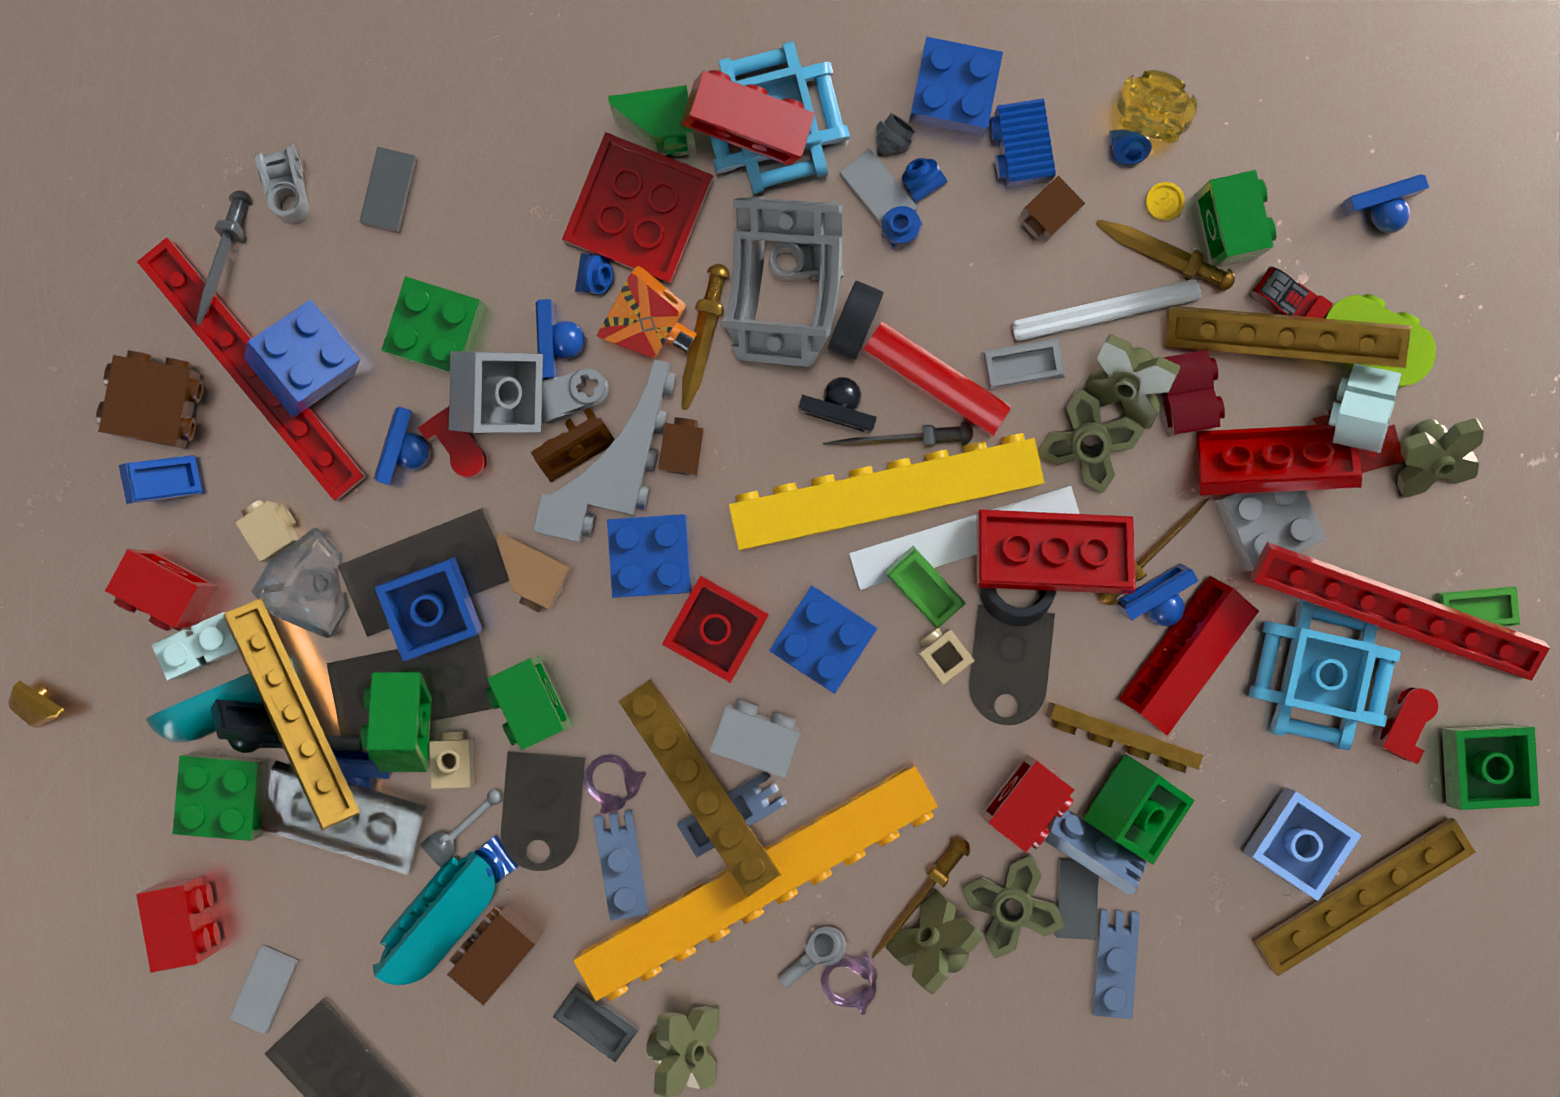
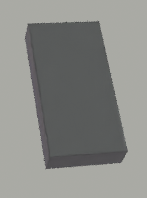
M377 147L359 222L361 224L395 232L400 231L417 160L415 155Z
M1059 858L1057 908L1065 924L1062 929L1055 932V936L1057 938L1096 940L1099 876L1073 859Z
M578 983L575 984L553 1015V1018L615 1063L639 1030L637 1026L601 1000L595 1001L593 995Z

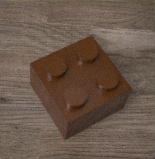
M507 903L502 910L495 906L476 927L475 931L480 934L478 939L475 941L469 936L449 959L455 966L447 975L483 1006L544 933L510 903Z

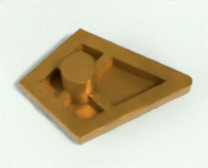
M18 681L13 686L8 702L9 708L29 726L38 728L58 718L65 712L63 708L48 699L49 694L42 686L32 689L21 681Z

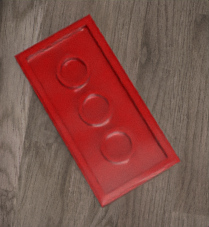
M1329 424L1197 431L1200 495L1362 488L1359 448L1333 443L1336 427Z
M979 509L977 512V588L1134 594L1136 580L1133 516Z

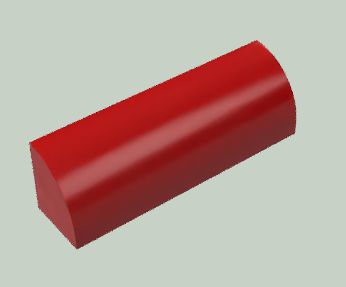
M884 321L880 323L862 350L861 354L964 423L969 424L988 439L995 435L1012 407Z
M1209 575L1185 608L1183 617L1170 628L1118 700L1168 736L1253 621L1259 610L1233 587Z

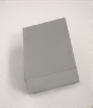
M870 148L839 173L881 227L884 216L892 208L907 206L915 211L918 210L916 204Z
M1059 338L982 351L981 353L988 391L1065 377Z
M264 945L261 946L229 1019L262 1034H266L270 1029L299 960Z

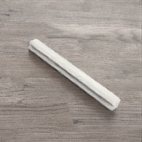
M1193 279L1015 320L1012 323V331L1015 340L1020 342L1194 302L1201 298V289L1198 281Z

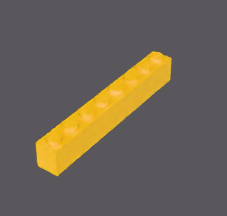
M1019 433L1000 438L1002 445L987 448L985 441L963 446L964 453L949 456L946 449L925 454L926 461L911 464L910 458L887 462L888 470L873 473L872 466L850 470V478L835 481L834 474L813 478L811 479L812 486L797 489L795 482L773 487L774 494L759 497L758 491L735 495L736 503L729 504L738 550H746L1045 484L1035 438L1025 440L1024 434Z

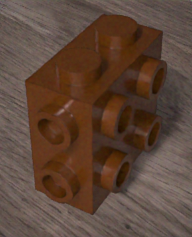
M131 350L127 351L126 357L113 355L112 363H108L104 371L103 381L104 385L107 386L105 399L99 403L96 412V422L100 424L98 432L186 449L187 441L193 439L196 428V420L192 418L194 404L199 403L203 392V381L199 380L200 373L189 369L190 362L166 357L165 364L150 362V354Z

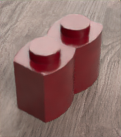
M1208 350L1162 357L1180 366V370L1169 392L1161 393L1169 436L1220 427V419L1225 417V407L1222 397L1216 396L1214 390V381L1218 380V366L1215 358L1209 357Z

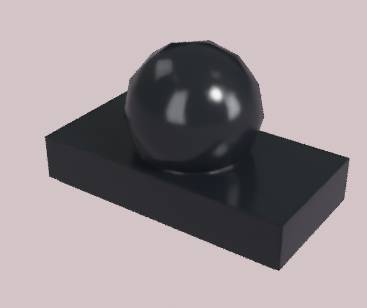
M838 377L831 380L824 389V401L802 394L798 406V411L801 414L868 434L872 433L877 419L876 416L856 411L861 402L862 394L857 383L848 377Z
M216 699L211 706L217 738L227 740L233 750L241 753H251L260 748L263 743L282 745L263 704Z

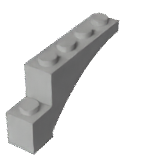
M654 359L646 387L635 411L621 433L603 455L581 475L550 495L541 494L533 532L582 543L583 536L590 537L594 524L595 514L589 513L590 506L636 516L637 509H645L649 487L643 486L646 471H654L658 455V449L652 448L655 433H663L667 412L661 410L664 395L671 397L676 379V374L670 373L671 365L669 362Z

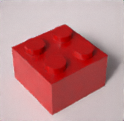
M127 549L105 592L116 597L113 603L132 613H135L136 610L151 615L148 620L151 624L170 632L172 628L181 631L182 628H191V626L198 624L218 586L150 550Z
M700 576L662 645L731 683L769 614L705 577Z
M1027 755L982 813L981 817L1026 853L1030 847L1037 849L1049 834L1046 826L1056 815L1058 818H1061L1074 801L1070 795L1075 789L1036 759Z
M204 875L159 883L136 894L150 973L196 965L217 952V946L220 945L221 940L220 930L216 922L212 923L210 907L213 906V892L211 886L205 884Z

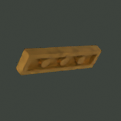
M1050 702L1046 717L1055 720L1053 728L1075 735L1077 728L1091 732L1090 741L1111 748L1114 741L1128 745L1126 751L1128 754L1145 760H1149L1150 754L1165 758L1163 766L1183 773L1186 772L1187 766L1199 770L1203 755L1052 702Z

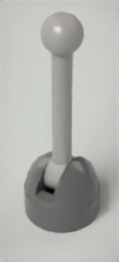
M496 789L489 791L487 799L449 834L439 832L428 836L420 844L423 850L438 866L442 867L454 854V839L491 805L499 804L502 801V793Z

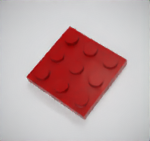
M605 132L562 241L595 255H601L612 262L632 270L640 266L655 279L671 285L714 177L710 173Z

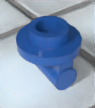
M1149 128L1109 131V143L1112 146L1114 158L1118 162L1136 164L1146 159L1151 153L1152 145Z
M918 158L907 165L906 171L902 175V181L907 188V193L914 203H917L948 182L943 172L939 169L937 162L933 159Z
M898 206L886 213L882 221V229L885 235L883 238L892 249L898 245L908 244L918 237L923 223L917 212L907 206Z
M581 253L575 292L581 294L605 293L613 280V269L609 260L601 255Z
M496 835L474 852L491 867V869L486 868L489 878L493 871L495 883H498L504 876H507L519 867Z

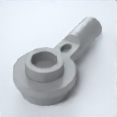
M830 926L820 927L815 930L805 946L806 953L778 976V980L788 989L815 965L830 966L838 963L846 951V940L843 934L838 929Z

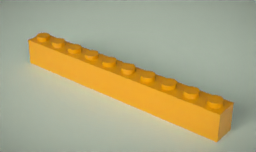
M912 763L764 847L781 875L750 897L746 896L729 868L649 912L648 915L642 916L577 953L573 961L595 1001L605 996L608 1001H611L628 991L629 989L626 984L638 977L644 982L662 971L660 965L674 958L677 963L688 958L697 951L694 946L708 938L709 942L713 943L731 932L728 926L740 919L746 924L758 918L764 913L762 907L776 900L779 905L790 900L798 894L796 889L798 886L807 881L815 885L832 875L830 868L842 861L848 866L860 860L866 855L864 849L877 842L881 847L892 842L900 836L898 830L909 823H912L913 827H917L934 817L932 810L936 809L938 805L917 768Z

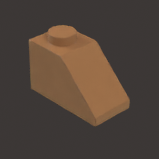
M499 532L496 541L514 593L522 596L519 603L540 613L542 607L552 609L573 568Z

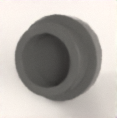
M890 113L886 119H881L876 126L878 133L876 136L877 152L886 155L891 152H901L903 149H907L912 143L910 138L915 133L914 130L904 120Z

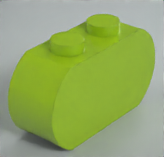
M1360 294L1351 295L1333 303L1324 318L1411 326L1406 368L1360 365L1401 373L1398 389L1419 382L1431 371L1436 359L1435 340L1429 330L1420 326L1421 321L1417 317L1406 312H1399L1397 314L1385 308L1386 302L1371 294H1365L1364 296ZM1338 362L1350 369H1352L1354 363Z

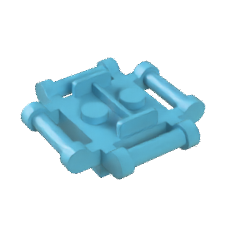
M794 41L782 43V48L732 61L730 57L718 60L720 71L729 75L731 81L743 86L747 84L760 86L768 91L767 95L780 100L784 98L797 100L804 105V109L811 112L814 111L806 82L816 81L828 129L819 131L814 115L804 150H810L812 160L760 173L758 162L769 160L770 158L741 148V152L731 154L728 142L710 136L716 157L713 160L715 172L724 173L746 165L753 195L765 192V187L815 174L817 178L827 176L828 169L822 145L840 143L850 138L848 126L842 123L832 85L831 76L834 73L831 63L822 62L802 68ZM786 63L788 67L739 81L735 79L737 75Z
M1300 599L1296 608L1294 627L1264 621L1262 632L1266 633L1255 685H1250L1248 697L1277 703L1276 712L1271 723L1272 734L1285 736L1288 733L1335 744V747L1348 751L1353 743L1357 721L1382 727L1386 726L1387 716L1384 715L1394 665L1395 662L1399 663L1402 651L1374 644L1378 626ZM1311 620L1360 630L1359 641L1309 630ZM1281 637L1291 638V644L1279 692L1270 690L1280 640ZM1375 658H1379L1369 709L1364 711ZM1292 707L1342 717L1341 725L1337 729L1290 718Z

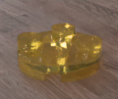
M1147 70L1140 77H1135L1134 79V75L1128 77L1123 84L1117 101L1118 110L1121 114V126L1128 131H1136L1144 136L1160 139L1165 143L1176 142L1179 136L1189 129L1197 112V101L1194 94L1190 99L1188 93L1184 91L1186 84L1181 79L1167 72ZM1153 101L1159 102L1160 108L1152 105Z

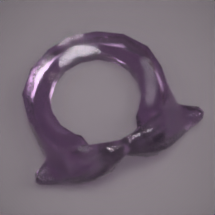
M602 755L593 760L586 769L584 776L585 789L601 805L600 813L604 815L608 812L622 809L628 800L635 797L646 773L644 771L636 772L619 755ZM611 762L621 768L628 793L625 798L612 796L596 788L593 783V773L598 765Z
M864 954L861 959L843 957L838 963L826 966L823 970L821 977L822 990L826 998L834 1005L845 1008H857L860 1014L864 1015L866 1014L867 1007L876 995L878 973L870 962L868 954ZM846 967L860 974L863 979L869 980L870 987L848 998H841L831 991L828 980L833 969Z

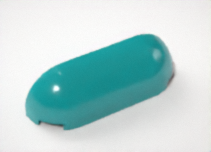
M289 658L294 667L292 658ZM247 673L147 717L146 721L156 734L166 740L180 743L192 742L216 732L211 712V706L216 699L257 704L263 703L250 674Z
M470 851L468 856L459 861L452 857L439 869L382 938L380 944L385 949L380 963L373 964V973L376 978L391 985H407L421 980L432 972L492 899L495 889V877L492 871V875L489 878L486 868L491 869V867L485 860Z

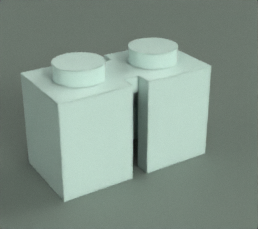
M1360 364L1353 365L1350 378L1342 377L1337 400L1342 401V403L1334 402L1329 425L1336 427L1333 443L1377 453L1381 452L1394 408L1401 373Z
M225 612L191 626L192 630H182L151 644L166 680L180 679L211 665L210 662L220 661L239 652L223 618Z

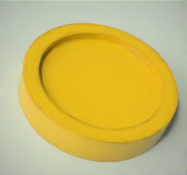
M1161 182L1154 185L1147 193L1145 199L1148 213L1158 221L1175 219L1182 212L1185 205V197L1182 190L1171 182Z

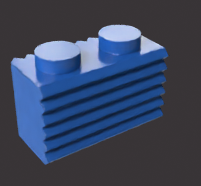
M1044 98L998 105L994 112L995 117H990L989 120L991 138L993 141L999 140L1001 155L995 156L998 178H1005L1006 188L1052 181L1056 176Z

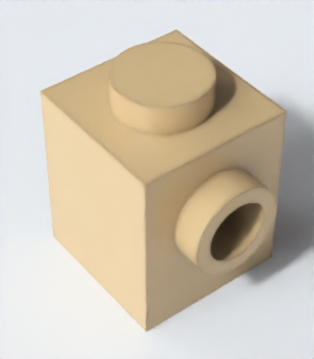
M258 500L241 511L244 517L235 522L260 562H271L301 542L292 528L296 522L283 504L278 506L275 502L267 501L263 503L262 500Z
M936 628L919 641L923 648L917 651V654L943 685L975 661L951 629L941 632Z
M463 731L440 732V739L429 742L431 789L472 787L476 784L474 738H464Z

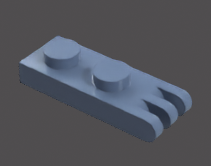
M765 771L727 793L749 826L787 804L783 796L769 804L766 798L779 789L774 783L761 791L758 785L771 777ZM693 814L677 823L678 828L696 858L714 848Z
M624 811L626 827H620L617 812L610 813L611 829L604 830L602 815L594 816V826L610 921L648 915L649 908L633 811Z
M1068 810L1061 818H1058L1056 815L1053 817L1048 826L1049 834L1044 840L1045 842L1129 895L1136 893L1139 886L1138 883L1141 881L1142 873L1146 867V861Z
M1099 910L1092 999L1093 1016L1133 1019L1139 912H1130L1129 927H1123V911H1115L1113 926H1108V910Z

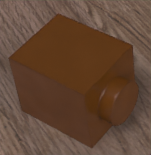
M1058 175L1024 207L1021 215L1025 219L1022 223L1035 238L1038 239L1042 236L1048 241L1081 210L1085 202Z
M675 417L674 424L665 423L658 466L659 471L698 477L705 430L704 428L697 427V420Z

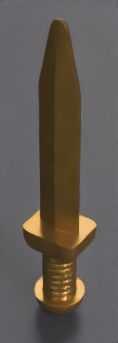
M1098 220L1096 223L1100 229L1121 244L1183 271L1182 277L1185 279H1193L1197 275L1219 285L1218 290H1228L1234 285L1235 275L1231 269L1228 268L1226 272L1203 262V254L1196 249L1191 254L1127 225Z
M713 264L708 268L707 273H710L705 297L698 300L695 309L699 310L694 329L697 335L690 346L682 378L683 410L689 408L701 384L718 315L723 316L724 309L719 301L725 277L729 278V271L722 264Z
M1209 498L1184 516L1137 563L1135 562L1136 582L1141 581L1147 576L1142 568L1194 518ZM1099 593V599L1103 604L1112 606L1119 602L1117 598L1121 594Z
M960 837L952 839L950 841L952 846L937 865L932 864L929 866L926 874L930 877V880L889 930L872 958L894 938L936 883L943 888L949 881V873L964 855L968 857L970 854V845L965 839Z

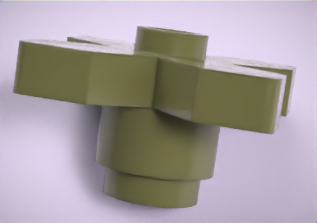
M1109 334L1097 357L1104 371L1091 372L1083 389L1099 399L1100 407L1121 400L1126 416L1142 425L1143 428L1150 429L1162 406L1155 394L1169 392L1180 370V366L1160 356L1154 358L1153 354L1147 349L1141 347L1133 348L1130 342Z
M1078 388L1066 405L1074 429L1049 432L1039 447L1038 452L1041 457L1056 466L1079 459L1081 461L1083 483L1100 493H1104L1115 477L1109 453L1111 451L1133 449L1144 433L1142 425L1126 415L1101 423L1099 399L1084 389ZM1088 435L1098 436L1097 443L1092 446L1086 445L1083 439Z
M1477 418L1455 423L1449 430L1434 419L1424 420L1411 429L1410 436L1402 439L1401 455L1408 466L1398 473L1397 486L1404 498L1426 492L1439 478L1444 477L1456 484L1477 477L1479 462L1472 451L1482 444L1484 430Z
M1031 855L1011 863L1005 888L984 877L970 882L962 888L972 910L994 916L985 936V940L994 958H999L1016 950L1021 927L1023 926L1044 937L1064 927L1065 922L1056 904L1032 898L1042 874L1034 857ZM1010 899L1018 900L1021 903V910L1016 913L1010 912L1006 907L1007 901Z
M938 890L933 891L920 906V928L901 929L886 945V949L904 966L914 963L912 977L930 994H934L947 980L948 972H958L966 965L969 953L983 938V934L965 917L954 919L956 907Z
M707 1006L692 1008L688 1018L684 1014L673 1012L658 1016L657 1029L650 1034L646 1046L648 1057L659 1065L655 1070L654 1077L655 1095L664 1097L680 1095L686 1083L688 1087L704 1089L715 1085L716 1061L709 1055L706 1048L718 1032V1008Z

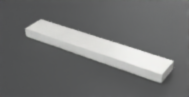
M1071 486L992 509L1080 514ZM977 514L848 553L859 590L892 581L886 575L885 570L913 545L934 568L977 555Z

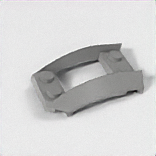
M764 196L733 199V207L737 208V230L733 231L732 282L725 319L721 320V328L727 330L734 343L731 347L740 361L810 367L830 336L836 311L842 268V204L835 200L827 203L764 199ZM765 241L821 244L819 290L812 325L754 320L764 266Z

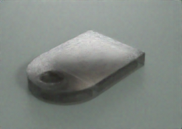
M976 606L971 656L975 661L970 664L968 692L975 709L989 721L1001 725L1020 724L1033 717L1043 705L1047 692L1055 613H1046L1037 622L1026 626H1010L996 620L986 610L985 606ZM1003 694L1011 695L1016 702L1015 711L1006 717L998 715L994 707L996 699Z
M507 751L501 840L508 856L519 866L533 871L551 870L563 864L574 852L580 836L586 766L585 756ZM542 840L549 846L550 853L546 860L535 861L530 857L528 847L532 841Z

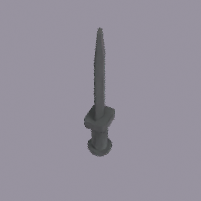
M237 190L230 194L229 200L232 202L226 219L219 220L215 225L214 229L221 236V240L202 292L196 320L197 325L202 323L213 301L232 242H243L244 231L240 225L247 205H252L250 195L243 190Z
M961 422V426L935 428L933 425H923V433L856 437L825 442L823 445H866L922 440L924 448L933 447L936 443L960 441L962 445H966L973 438V430L969 424Z

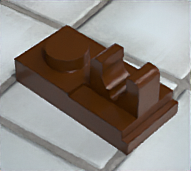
M591 408L584 410L587 416L586 421L576 426L571 419H568L565 422L568 432H563L555 438L545 441L542 446L531 452L536 463L550 482L608 448L615 440L601 417L597 418Z

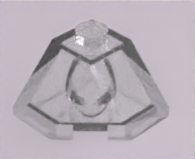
M318 528L311 529L268 562L251 593L257 599L262 598L265 607L276 618L325 638H330L348 609L346 592L341 593L338 570L343 569L342 555Z

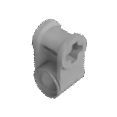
M294 144L287 145L286 150L268 155H263L261 152L254 155L255 164L269 209L285 223L297 224L307 217L310 208L303 181V169ZM288 195H295V205L287 211H282L280 209L281 201Z
M781 242L777 244L769 257L768 267L770 273L774 278L785 282L799 280L819 281L821 244ZM781 253H790L796 258L797 266L793 270H782L776 263V257ZM841 269V278H842V277H844V272H843V270Z
M585 368L564 376L542 381L541 419L543 424L563 420L579 411L603 403L608 397L610 390L606 377L594 369ZM588 378L595 383H599V386L593 389L594 395L592 397L585 392H581V389L586 387V379Z

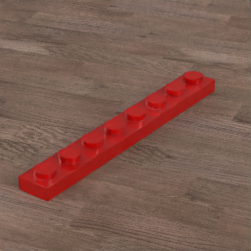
M166 237L137 261L149 278L334 501L341 499L366 478V475L309 407L292 418L244 360L247 343L252 337L216 294L202 323L197 325V315L206 282L171 239Z
M1269 542L1266 543L1250 575L1254 583L1530 681L1533 680L1550 649L1545 641Z

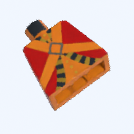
M637 266L630 273L596 336L645 356L656 358L666 343L686 354L697 333L678 323L686 308V304L646 270Z

